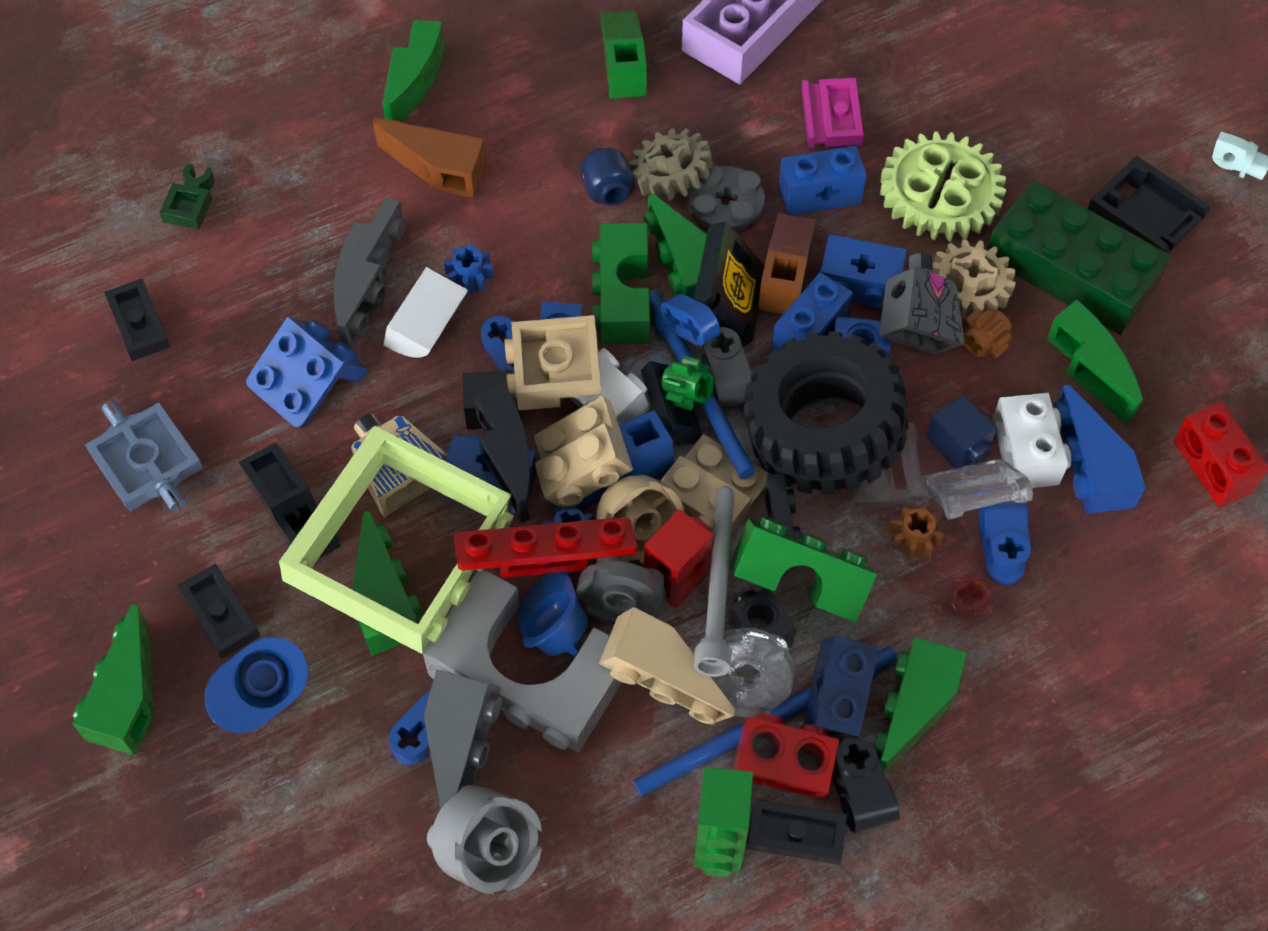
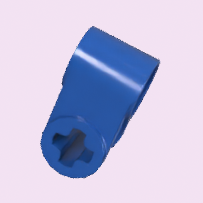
M1025 501L980 503L979 531L980 537L983 540L986 571L994 582L1001 585H1012L1021 580L1025 572V563L1031 554L1028 530L1029 516Z

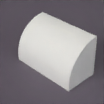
M426 267L387 326L383 345L409 357L420 358L428 355L468 290Z

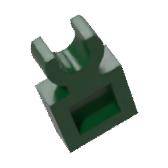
M193 164L185 166L183 169L184 184L172 183L159 212L163 223L200 229L212 201L209 191L215 183L212 168L207 167L203 176L195 178L196 172Z

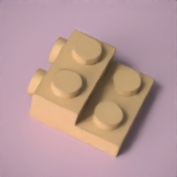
M594 315L511 322L513 339H505L507 364L514 363L515 374H507V385L512 398L517 399L519 410L560 407V398L602 395Z
M603 395L534 435L541 459L535 463L544 498L561 509L579 504L584 497L602 487L616 483L620 477L633 470L612 403Z
M703 434L685 458L680 455L660 481L664 482L681 498L685 514L689 517L695 516L700 518L709 527L713 536L717 492L723 486L731 487L734 491L732 537L764 495L766 477L770 473L752 463L755 474L748 479H741L723 445Z

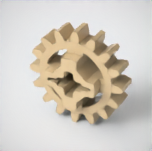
M967 239L962 240L961 248H957L952 243H949L946 252L938 251L933 262V273L953 280L957 286L961 319L965 318L967 312L973 313L977 308L982 312L988 309L997 310L998 307L1005 308L1015 287V282H1013L1015 269L1007 268L1010 260L1008 256L996 257L998 248L994 246L987 251L983 249L984 243L980 240L976 247H970Z

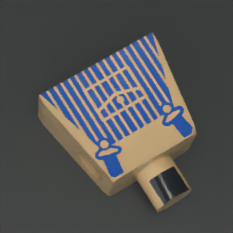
M366 414L354 425V430L361 439L354 442L351 446L353 455L375 425L444 461L446 460L447 455L403 416H396L382 425L374 414ZM383 464L368 486V490L384 518L430 489V487Z

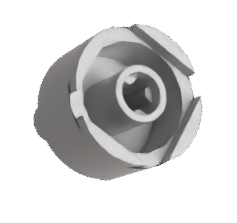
M467 785L443 805L434 824L428 831L427 842L432 849L438 866L450 877L485 894H494L493 892L502 890L509 892L521 886L531 876L540 860L542 848L538 846V831L542 832L541 822L535 811L526 803L487 787Z

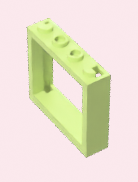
M374 425L280 559L282 580L422 654L430 641L436 643L443 634L448 622L445 616L452 605L459 607L464 601L470 588L468 580L475 570L461 571L458 569V564H456L421 621L417 624L313 570L312 567L383 464L487 516L479 530L510 527L514 515L510 514L511 494Z

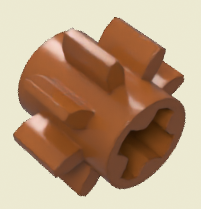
M977 308L964 319L966 325L963 327L964 346L974 356L985 358L988 354H991L996 359L1009 348L1007 342L1013 338L1010 334L1012 326L1009 319L1002 312L988 309L983 313Z
M925 505L909 510L906 506L903 507L900 515L901 520L892 519L889 532L896 535L892 548H900L903 553L907 554L908 560H911L913 556L924 555L927 559L931 558L934 549L933 545L941 546L945 535L937 530L942 518L940 516L934 517L926 510Z

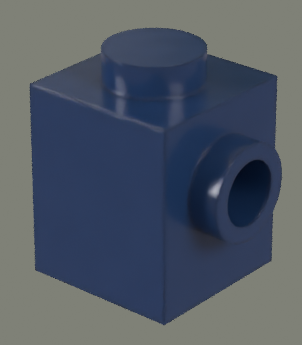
M962 395L931 416L925 437L959 471L970 463L977 465L988 457L992 451L991 444L997 429L993 426L992 420L985 412L978 410Z

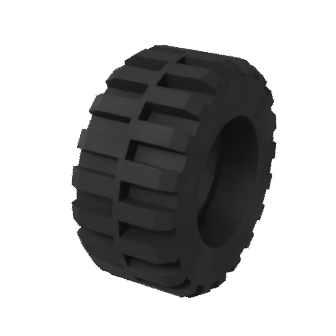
M829 331L828 336H818V333L815 332L806 334V339L796 341L793 338L783 344L782 350L778 352L774 349L764 358L765 365L759 364L750 376L751 382H749L745 389L744 413L755 456L760 459L761 466L766 472L770 474L783 473L786 487H791L794 483L800 492L812 494L814 489L822 490L823 495L836 494L835 490L846 488L847 492L859 489V483L865 480L868 483H872L882 476V467L886 470L892 467L898 459L897 452L904 449L907 440L906 431L909 429L906 391L903 376L899 375V367L893 358L885 356V351L874 343L867 346L866 339L851 334L850 338L843 337L841 332ZM822 398H844L862 407L859 413L851 420L832 428H808L791 420L800 408Z

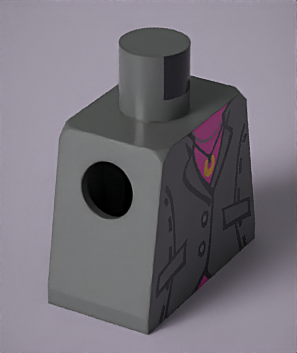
M926 253L913 254L909 257V270L890 277L886 282L879 337L937 355L964 345L957 286L953 280L933 273L932 255Z

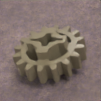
M674 128L669 130L668 135L662 136L659 132L655 133V140L653 142L648 140L642 141L644 149L634 150L635 160L629 161L635 180L634 184L636 188H640L642 195L645 196L651 192V194H655L660 198L662 194H666L668 200H672L675 193L679 192L684 197L687 196V189L691 186L699 189L701 187L699 179L709 178L708 168L713 167L712 154L707 140L703 141L700 133L691 136L689 129H684L681 134H676Z

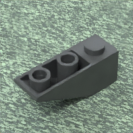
M436 669L424 711V720L441 809L463 787L473 785L477 770L482 769L489 754V742H486L490 723L494 724L499 717L502 698L498 696L500 686Z

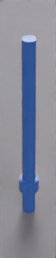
M657 290L649 291V308L654 316L653 324L659 336L666 338L678 363H682L684 355L694 358L684 338L673 333L665 323L660 309L664 301ZM712 391L709 399L701 404L739 477L741 479H748L755 474V469Z

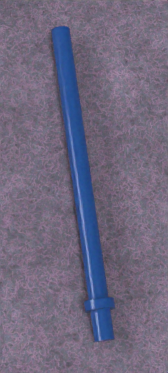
M888 645L878 651L872 679L877 677L879 670L897 661V655L891 646ZM811 687L761 713L778 716L784 721L806 710ZM744 722L634 779L633 784L638 794L642 797L738 746Z

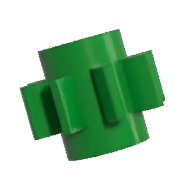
M686 355L683 356L681 364L676 362L670 364L665 369L662 377V388L667 393L666 400L674 402L676 407L690 411L693 409L694 402L701 404L706 402L711 396L714 387L713 376L709 373L710 367L701 364L700 359Z

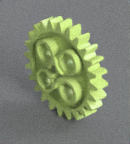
M934 132L932 140L929 141L923 134H919L917 144L906 139L903 149L895 147L892 157L886 158L885 167L882 169L880 195L885 196L883 206L884 208H893L892 219L904 217L902 228H909L913 224L917 226V236L928 230L931 232L932 240H936L939 233H944L946 239L952 241L954 232H958L963 239H967L970 229L979 234L982 231L983 224L990 226L994 216L999 215L1006 194V189L1003 188L1006 176L999 175L1002 166L1001 164H991L994 154L987 153L981 155L982 144L980 143L972 148L967 146L969 137H964L960 142H955L954 134L951 132L946 140H941L938 132ZM956 164L952 169L950 179L944 184L940 199L935 208H929L934 201L935 193L942 186L949 166Z

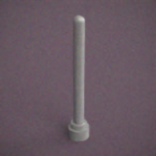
M723 486L717 492L705 637L701 639L700 644L696 646L694 654V669L702 675L712 677L727 674L731 667L732 652L727 646V641L723 639L734 491L729 486Z

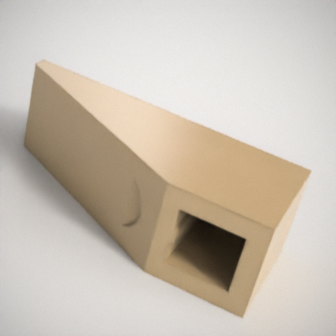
M635 607L617 617L599 661V665L611 670L610 675L614 679L630 685L637 683L651 690L650 695L654 699L666 704L677 703L689 709V715L692 718L703 723L714 724L734 716L735 708L711 676L702 675L694 669V654L674 627Z

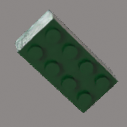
M1034 179L995 226L987 251L996 246L998 248L996 257L998 258L1008 256L1010 260L1007 268L1015 269L1016 276L1068 306L1075 300H1078L1103 326L1119 335L1124 332L1155 290L1171 258L1170 254Z

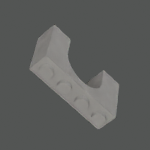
M484 569L481 572L477 571L470 581L469 591L459 607L454 605L447 615L448 622L439 640L436 643L430 641L422 652L428 675L434 680L437 669L500 686L498 696L502 698L501 711L504 712V716L511 723L524 729L529 725L542 732L543 738L554 747L561 750H566L569 747L579 753L622 682L610 675L611 670L599 665L610 636L593 628L566 671L549 682L525 685L511 681L494 667L491 662V653L496 641L520 606L518 588Z

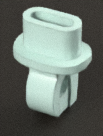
M1220 132L1212 156L1213 161L1219 167L1240 171L1239 177L1241 178L1248 174L1260 180L1264 178L1268 170V156L1257 151L1258 145L1232 134Z

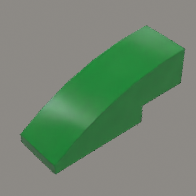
M413 20L408 48L393 47L383 99L385 120L403 122L423 100L433 84L441 66L445 50L442 22Z
M1075 300L1055 317L1047 340L1071 359L1066 374L1122 422L1129 425L1143 401L1136 377L1112 335L1078 300Z

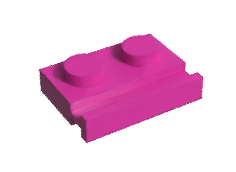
M856 78L821 79L816 84H808V80H802L801 91L808 148H814V144L825 143V147L862 145L864 134Z

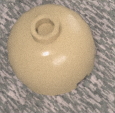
M646 475L623 477L607 488L597 505L596 520L620 517L630 518L637 542V553L618 557L626 562L638 559L641 563H644V544L678 509L684 513L685 511L681 498L664 482Z

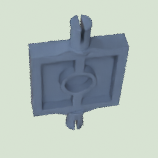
M116 400L109 401L115 414L105 403L101 410L112 425L103 435L85 444V446L127 510L131 512L159 496L163 498L172 513L179 512L172 498L176 500L181 509H184L187 501L182 497L176 486L181 481L202 470L203 466L160 403L158 402L141 413L129 416L125 415Z

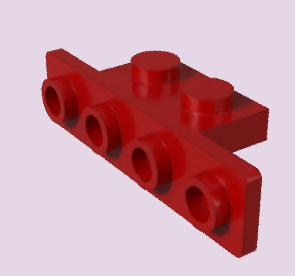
M628 517L465 531L454 534V545L459 570L498 567L500 578L582 571L587 568L588 559L634 555L637 553V542L631 520Z

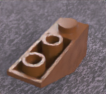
M374 118L373 125L379 148L437 191L471 198L475 197L487 164L484 139L468 134L462 135L441 131L433 127L406 124L397 120Z
M778 213L762 276L758 310L784 314L801 295L816 219Z

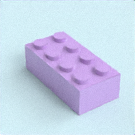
M703 0L683 19L682 51L741 85L822 0Z

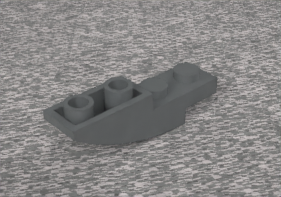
M385 197L369 226L354 221L339 255L333 290L334 310L341 341L352 347L357 336L361 337L365 333L369 323V315L375 305L379 306L382 303L386 294V284L383 281L381 271L388 262L391 247L395 241H399L402 238L406 228V220L403 219L401 204L398 200Z

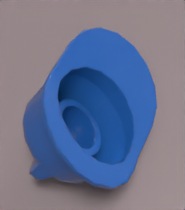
M563 572L548 574L528 591L521 602L518 611V625L522 636V643L527 648L535 647L549 656H558L565 652L573 656L577 655L580 650L579 640L588 627L589 618L577 600L573 582L568 574Z
M267 637L249 644L221 665L209 678L204 694L205 708L211 720L220 728L234 733L251 732L265 725L293 703L303 692L308 679V663L302 651L291 641L279 637Z

